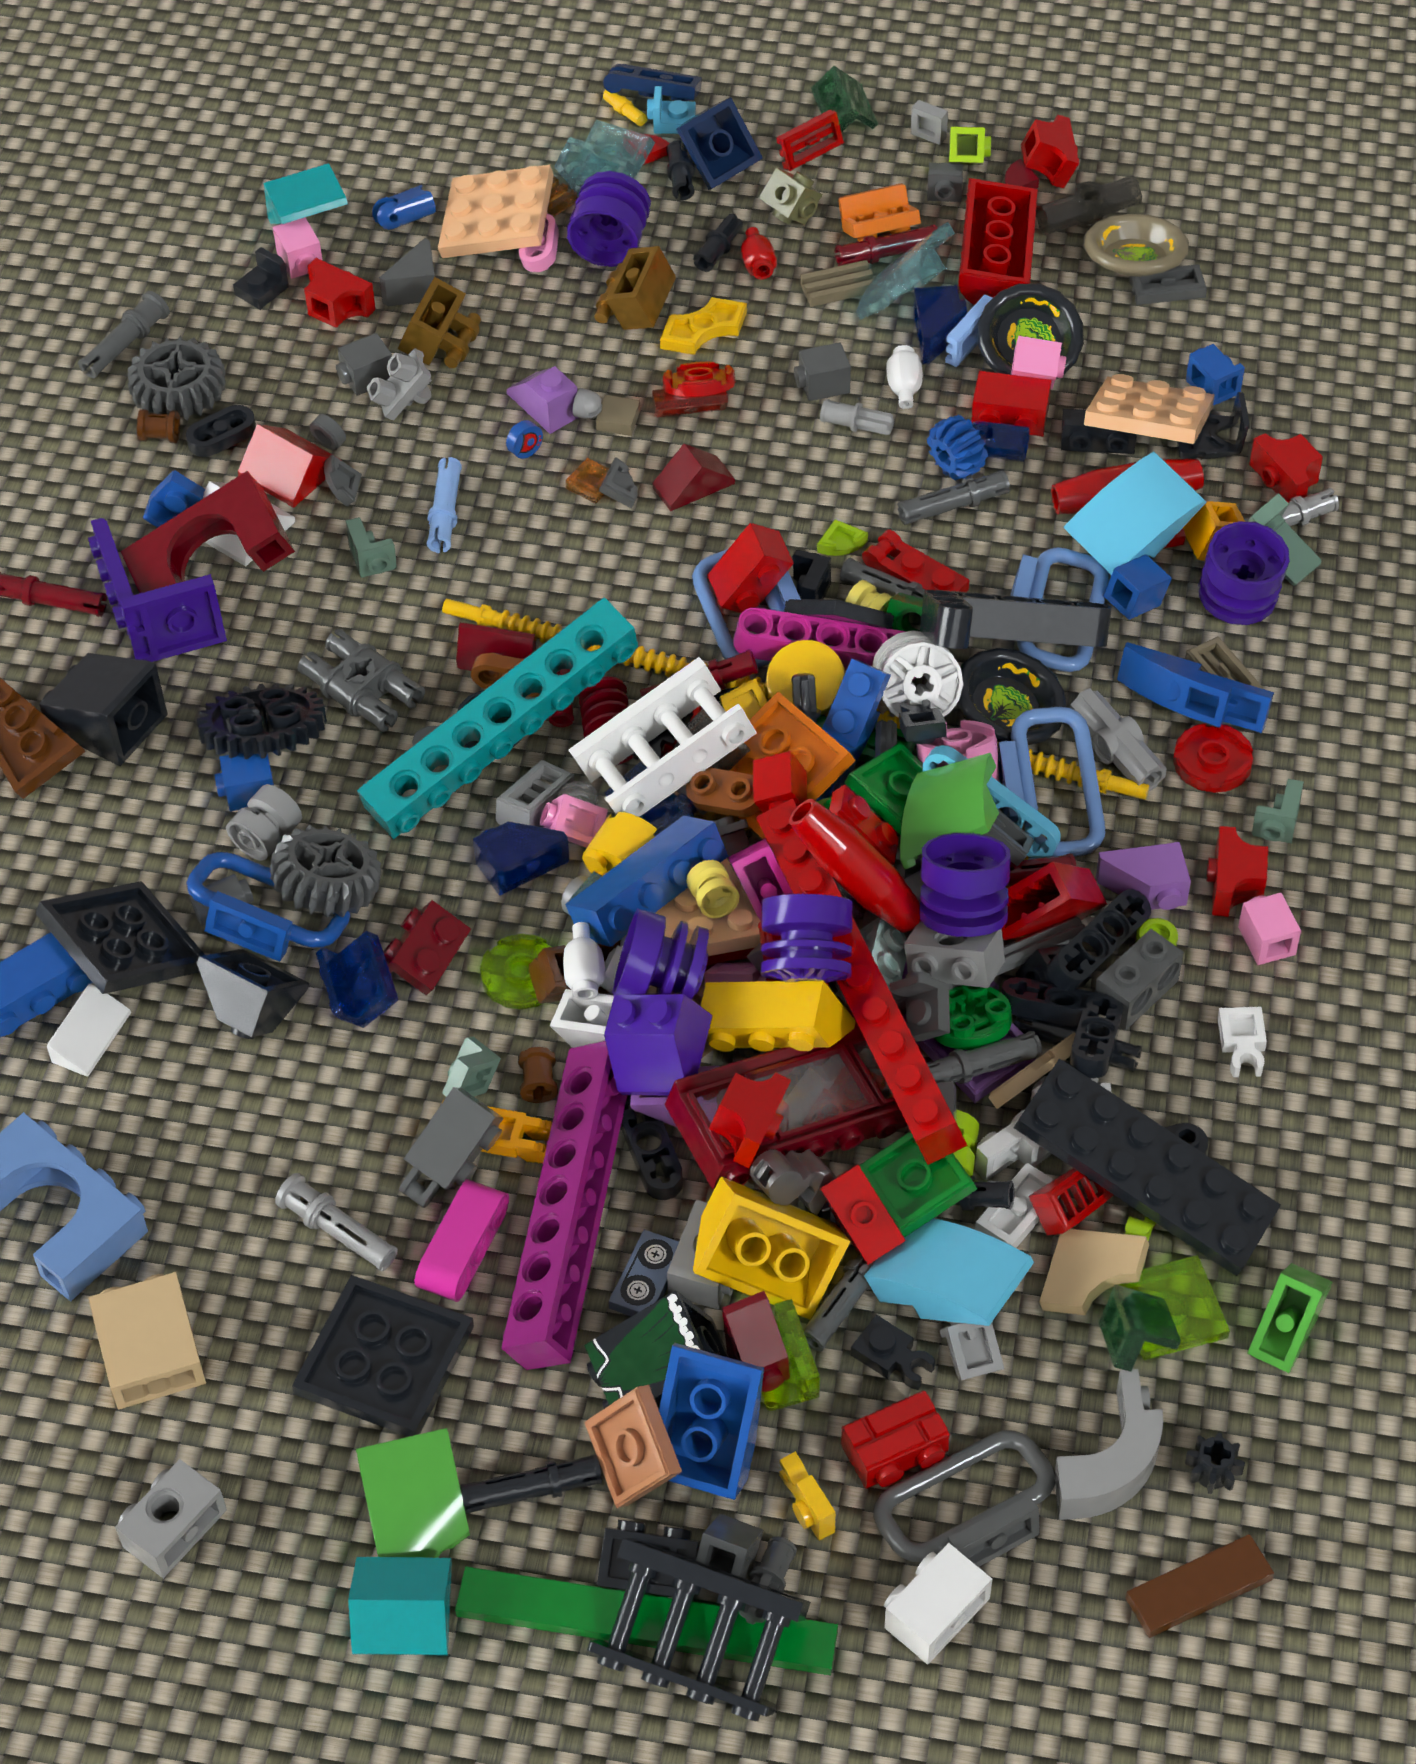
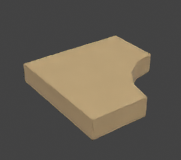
M1070 1229L1060 1234L1039 1301L1042 1310L1086 1315L1092 1302L1105 1290L1121 1283L1139 1282L1149 1248L1147 1237Z

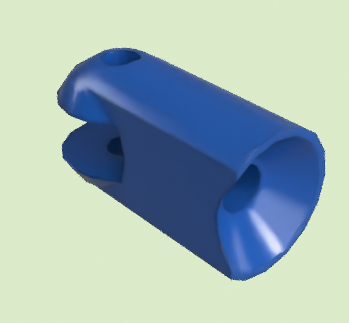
M419 185L391 197L379 199L373 206L372 217L382 228L391 230L434 214L436 206L431 192L424 191L422 185Z

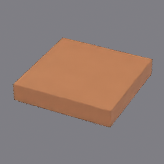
M649 1385L636 1387L585 1421V1426L616 1508L629 1506L682 1472Z

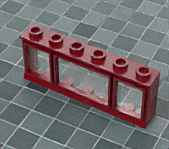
M855 1025L851 1032L831 1047H817L811 1051L780 1048L675 1080L664 1104L712 1190L715 1189L721 1176L739 1184H743L751 1178L750 1168L733 1161L734 1149L731 1143L722 1135L709 1130L716 1111L735 1073L754 1081L767 1080L775 1072L791 1079L776 1111L784 1116L773 1140L764 1136L750 1168L758 1156L769 1150H778L786 1156L789 1151L803 1153L805 1150L810 1149L820 1158L825 1153L839 1148L844 1151L852 1149L863 1140L876 1136L879 1139L889 1137L898 1129L908 1126L858 1025Z

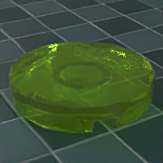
M529 934L506 936L497 941V946L493 947L491 951L488 949L485 952L480 965V975L483 989L492 1001L506 1008L520 1010L541 1005L537 1000L529 974V964L537 958V955L543 948L551 947L546 943L545 939Z

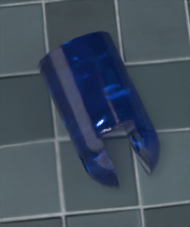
M986 421L972 422L973 427L976 430H980L979 435L981 439H986L984 448L988 452V457L1025 462L1030 427Z

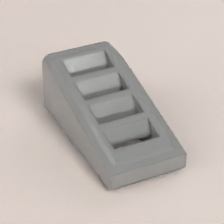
M540 760L496 799V822L521 835L528 836L540 824L541 814L545 805L565 793L574 781V774L544 760ZM540 779H544V780H546V781H548V782H550V783H552V784L549 785V784H547V783L541 781Z

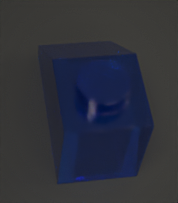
M957 285L914 288L913 317L922 364H930L946 349V346L949 344V342H946L947 335L967 314L966 300L959 299Z
M508 821L496 828H489L473 838L475 862L499 896L570 861L568 837L564 831Z

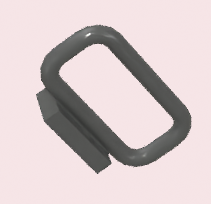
M1003 1430L975 1442L888 1488L879 1495L874 1504L873 1519L892 1550L901 1558L911 1562H922L929 1553L935 1552L938 1554L950 1543L971 1562L980 1567L1040 1534L1039 1508L1037 1504L1050 1496L1055 1486V1471L1048 1458L1030 1437L1017 1431ZM1003 1449L1017 1450L1037 1475V1481L1031 1487L925 1543L910 1541L892 1517V1510L896 1505Z

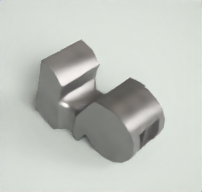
M810 1149L805 1150L803 1153L789 1151L786 1156L778 1150H769L758 1156L750 1168L752 1179L775 1204L789 1205L798 1197L816 1215L819 1214L826 1202L819 1188L836 1178L832 1171Z

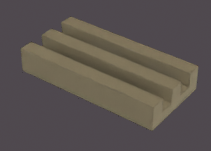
M867 260L800 275V285L810 307L878 292V282L876 278L873 279V272L869 269Z
M1219 636L1186 651L1185 659L1202 664L1201 671L1234 680L1230 675L1231 671L1241 683L1263 689L1261 684ZM1210 650H1213L1214 653L1221 659V663H1219V661L1212 655Z

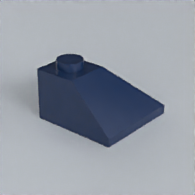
M731 97L712 105L676 128L708 190L715 188L763 159Z

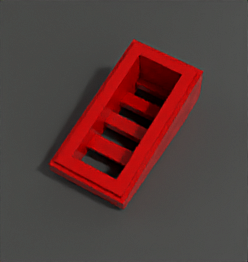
M1072 1168L1028 1197L1048 1236L1063 1234L1070 1230L1114 1195L1094 1182L1098 1191L1095 1194L1088 1177ZM1079 1180L1086 1192L1087 1200H1085L1077 1184ZM1069 1188L1076 1200V1207L1067 1191ZM1059 1195L1067 1210L1066 1213H1064V1210L1057 1198Z

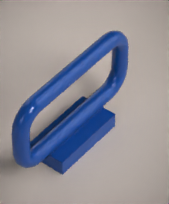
M215 852L205 856L189 874L186 882L188 893L192 898L202 905L209 907L205 932L278 962L286 954L289 941L310 948H322L331 945L342 934L351 917L349 911L346 912L344 917L333 913V918L324 930L310 931L261 908L219 891L214 892L207 889L203 883L212 871L218 868L233 870L274 887V882L270 879V868L228 852Z

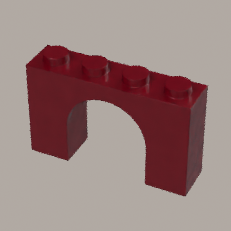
M246 471L120 552L139 593H144L184 582L185 569L192 554L204 542L219 535H237L246 553L263 572L294 553L295 550L265 491L252 475Z

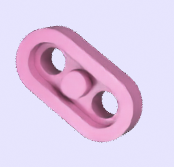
M547 214L541 246L519 248V257L523 267L528 271L543 272L555 262L559 229L552 215Z

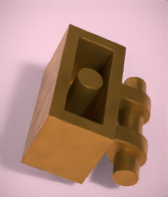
M659 246L628 249L623 262L619 263L616 270L609 274L606 281V292L601 294L597 300V311L594 316L597 322L607 323L609 317L615 315L623 330L654 328L676 279L675 273Z
M434 277L411 318L397 349L407 355L414 348L422 351L424 354L423 363L430 366L440 348L446 351L445 365L449 368H456L459 362L464 361L468 355L469 343L473 342L479 334L481 317L476 313H469L467 317L460 314L458 310L466 293ZM449 328L456 331L457 337L448 333Z

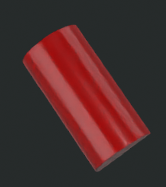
M969 178L958 285L961 294L973 305L984 294L993 298L1000 291L1014 285L1030 284L1038 189Z

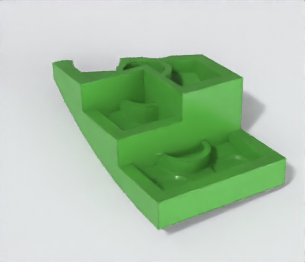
M991 753L917 773L907 796L901 826L900 861L904 869L916 865L915 861L922 854V847L928 840L952 833L983 835L990 831L999 815L987 787V783L997 767Z
M447 1428L356 1449L378 1557L439 1558L443 1551L454 1548L470 1535Z

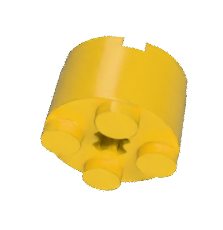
M618 812L614 818L611 813L583 852L582 859L584 864L592 873L589 879L594 882L653 839L657 828L644 819L630 813Z

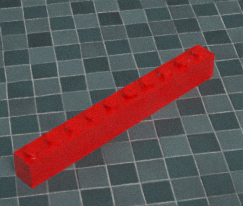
M793 798L756 816L793 894H820L842 897L834 879L816 862L789 824V818L797 808ZM852 917V932L833 937V941L852 946V956L837 959L851 963V978L839 980L837 983L927 1165L968 1145Z

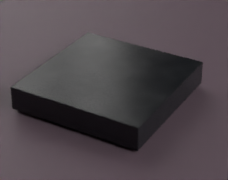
M789 599L785 602L784 612L887 629L893 628L894 621L892 613L840 600Z

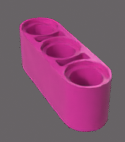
M466 1179L459 1188L418 1265L415 1275V1286L438 1296L459 1302L504 1220L509 1205V1194Z

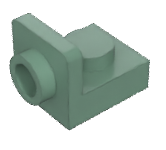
M360 517L346 520L349 549L361 578L397 568L395 545L392 539L376 542L372 530L365 531Z
M1288 779L1285 793H1276L1273 808L1260 805L1256 807L1252 829L1253 836L1269 841H1281L1292 844L1301 802L1303 781Z
M475 1037L465 1038L456 1060L448 1070L449 1077L442 1093L447 1097L453 1087L462 1088L472 1096L486 1093L501 1058Z

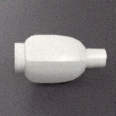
M902 345L893 350V355L887 360L886 370L889 386L899 397V407L909 409L913 406V395L922 385L923 372L922 363L919 356L914 353V349L910 346Z
M578 922L572 926L573 940L564 949V979L566 985L572 990L573 997L587 1000L598 995V988L605 980V962L601 948L590 938L589 924Z

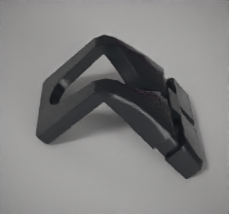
M1237 392L1231 416L1209 414L1194 444L1177 441L1178 453L1181 459H1197V457H1203V460L1238 455L1242 452L1249 429V418L1244 393ZM1240 418L1236 444L1229 443L1216 435L1222 430L1234 427Z

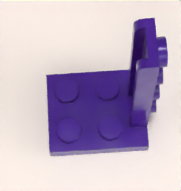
M103 518L91 520L94 536L88 537L90 549L94 559L101 558L96 560L101 581H109L104 583L110 606L118 605L112 607L118 629L126 627L135 659L154 662L227 641L211 574L133 595L107 521Z

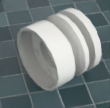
M908 631L898 633L885 641L875 654L872 666L891 674L881 699L891 713L897 717L901 713V702H907L909 706L922 705V700L928 699L931 708H939L944 717L952 711L959 701L963 687L961 667L947 648L934 645L922 632ZM924 675L928 680L925 685L918 684L916 687L912 683V679L914 677L921 678Z

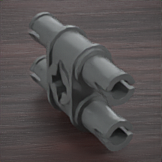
M342 629L334 630V633L340 638L331 633L326 640L325 647L344 661L337 667H333L321 659L315 652H308L307 657L312 662L303 656L298 664L299 673L318 684L323 696L328 699L332 698L346 708L349 715L362 716L380 731H388L389 728L384 722L393 727L397 721L398 713L395 709L380 701L379 698L385 693H390L407 707L415 708L416 703L411 698L420 704L425 695V688L405 676L399 663L386 659L376 652V648L369 643L360 644Z

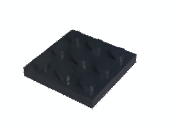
M142 881L39 902L36 915L102 994L200 973L197 962L199 956H204L205 954Z
M351 1275L292 1385L294 1395L406 1436L418 1435L421 1433L474 1328L473 1318Z

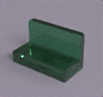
M833 66L811 87L821 114L828 110L837 112L841 133L855 119L871 129L878 125L861 83L836 66Z
M1119 1285L1114 1286L1099 1321L1113 1366L1131 1372L1144 1341L1177 1350L1181 1339L1166 1300Z

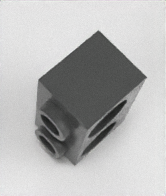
M1152 929L1118 958L1096 981L1095 992L1107 994L1123 1003L1120 1027L1125 1031L1179 981L1184 952Z

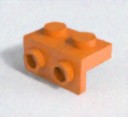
M902 183L846 195L838 199L843 232L853 238H857V241H863V238L869 235L877 238V233L890 231L891 234L911 230L910 226L921 224L919 209L908 204L906 186Z

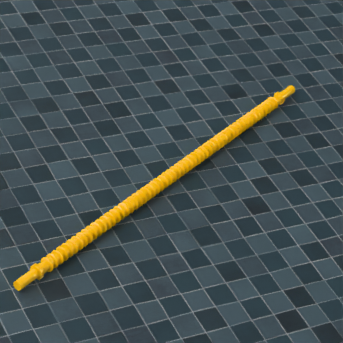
M446 598L442 607L443 613L475 621L477 625L535 634V640L540 638L541 644H545L563 630L560 624H556L554 627L551 626L550 621H545L544 624H541L539 618L531 621L528 615L521 619L519 613H514L511 616L509 610H504L501 613L493 610L491 606L486 604L478 607ZM594 645L589 647L587 650L594 651L599 649L601 646ZM639 646L638 649H635L633 655L623 662L625 666L633 663L635 669L644 666L646 672L653 668L657 675L664 671L666 677H671L672 674L677 673L689 664L686 657L677 660L675 654L666 657L664 651L657 655L653 648L646 652L644 646ZM750 676L735 680L728 683L727 688L739 687L752 679ZM756 677L755 679L766 700H770L771 696L768 692L766 681L763 683L760 677ZM889 711L879 715L877 722L880 720L886 722L892 720L897 724V728L900 729L899 717L896 715L891 717ZM1029 749L1031 768L1034 775L1043 772L1045 778L1054 775L1056 781L1065 778L1067 784L1076 781L1078 782V787H1082L1080 767L1077 766V761L1074 760L1071 764H1068L1064 757L1057 761L1053 754L1049 758H1045L1043 752L1034 755L1032 749ZM1096 770L1099 791L1106 794L1107 790L1146 800L1150 785L1145 783L1138 785L1133 780L1112 775V770Z

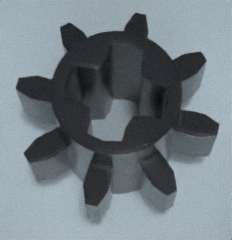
M1218 1432L1216 1437H1210L1206 1440L1199 1435L1195 1444L1196 1451H1187L1185 1460L1186 1465L1194 1467L1191 1472L1190 1482H1199L1207 1488L1208 1494H1212L1214 1489H1219L1223 1486L1229 1491L1233 1490L1234 1475H1242L1245 1466L1244 1461L1235 1459L1238 1456L1240 1444H1231L1223 1438L1220 1432ZM1211 1461L1218 1462L1219 1465H1214Z

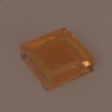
M587 458L566 479V489L596 504L605 495L599 492V488L609 468Z

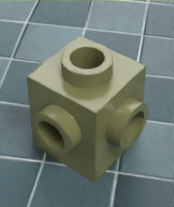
M776 168L759 199L775 209L772 215L789 225L792 220L805 225L808 219L816 212L818 202L823 194L812 188L814 181L798 171L793 175Z

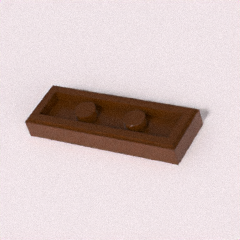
M1248 1534L1128 1590L1125 1598L1147 1636L1151 1638L1272 1581L1274 1572L1252 1536Z

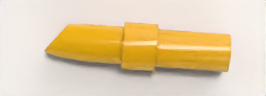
M605 89L603 99L613 106L616 112L626 116L638 126H643L646 123L647 115L635 107L625 96H620L618 93H610Z

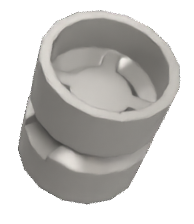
M269 784L263 785L248 801V807L241 808L226 826L227 834L231 841L246 855L260 861L266 860L276 849L277 844L281 842L283 835H289L302 820L301 810L291 796L282 789Z

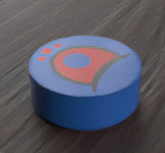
M523 420L514 425L509 431L506 439L507 449L520 459L529 458L539 449L543 440V432L533 422Z

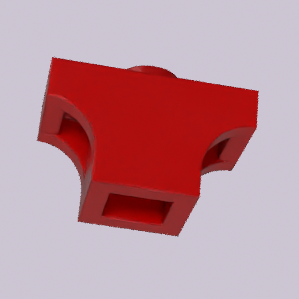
M1057 114L1053 122L1035 119L1020 144L1024 165L1026 168L1037 170L1044 174L1053 186L1065 188L1079 165L1078 147L1075 144L1070 118Z
M315 258L307 265L310 284L304 288L309 316L337 328L344 320L350 317L363 316L368 318L376 310L372 283L318 258Z
M1265 433L1253 439L1249 465L1258 473L1268 488H1272L1276 494L1279 493L1289 503L1293 497H1307L1308 487L1318 483L1323 456L1302 434L1290 439L1281 440L1272 438Z
M1219 826L1215 858H1208L1206 882L1214 883L1212 915L1228 917L1230 910L1234 906L1247 902L1254 897L1264 896L1268 846L1246 843L1238 836L1236 827Z
M775 1072L767 1080L754 1081L735 1073L709 1127V1130L722 1135L731 1143L734 1149V1162L750 1168L764 1136L773 1140L784 1117L776 1111L791 1079Z
M858 1164L819 1188L829 1205L831 1213L866 1264L872 1263L906 1241Z

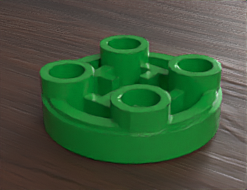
M960 985L950 989V1033L934 1037V1039L947 1047L962 1050H972L998 1042L1008 1033L1012 1024L1010 1002L1005 995L991 987L983 988Z

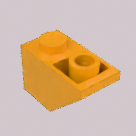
M1206 501L1207 503L1183 527L1186 539L1197 560L1205 561L1209 544L1218 530L1228 524L1239 521L1245 522L1236 503Z

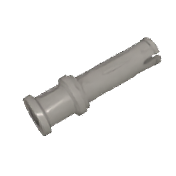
M294 1173L285 1180L275 1197V1204L279 1208H288L303 1218L304 1225L309 1229L321 1228L347 1248L375 1265L380 1271L386 1270L392 1264L398 1249L337 1208L332 1195L327 1192L321 1194L305 1183L306 1179L300 1173ZM303 1197L304 1199H306L308 1201V1204L302 1202L301 1198ZM346 1227L347 1229L358 1235L360 1238L365 1240L367 1242V1245H364L363 1243L355 1239L353 1236L345 1232L344 1228Z

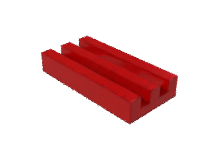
M828 110L776 137L777 144L782 146V149L779 150L780 156L785 158V161L782 162L783 169L792 171L844 143L837 112ZM833 133V136H832V137H830V138H828V139H826V140L820 142L819 144H817V145H815V146H813V147H811V148H809V149H807V150H805V151H803V152H801V153H799V154L793 156V153H794V152H796V151H798V150H800V149H802V148H804V147H806V146H808V145L811 146V145H813V144L819 142L821 138H823V137H825V136H827V135Z

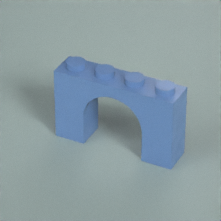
M23 1112L0 1132V1211L20 1194L39 1186L53 1185L64 1187L80 1197V1203L73 1218L33 1254L40 1276L71 1302L148 1232L143 1216L146 1210L133 1194L128 1192L124 1195L116 1189L114 1181L104 1170L98 1168L94 1171L88 1166L84 1156L76 1147L71 1144L65 1147L57 1140L54 1131L44 1121L40 1120L36 1123Z

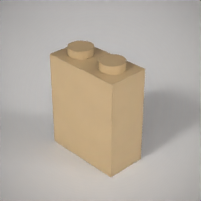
M176 1272L166 1275H152L142 1282L125 1287H110L103 1290L100 1294L88 1297L110 1389L118 1410L206 1384Z

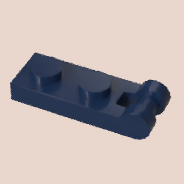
M627 64L614 65L603 80L604 88L610 93H617L623 88L638 91V94L645 97H654L655 86H662V95L671 96L673 101L695 100L701 91L702 77Z

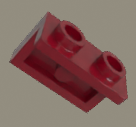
M433 900L421 910L414 907L400 926L405 932L400 940L395 937L385 948L381 955L385 963L378 972L384 978L391 972H395L425 995H428L434 989L471 931L470 927Z

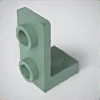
M1278 493L1254 513L1248 522H1256L1267 526L1283 538L1289 549L1290 561L1285 578L1291 585L1296 586L1319 567L1321 559L1285 522L1282 516L1289 503Z

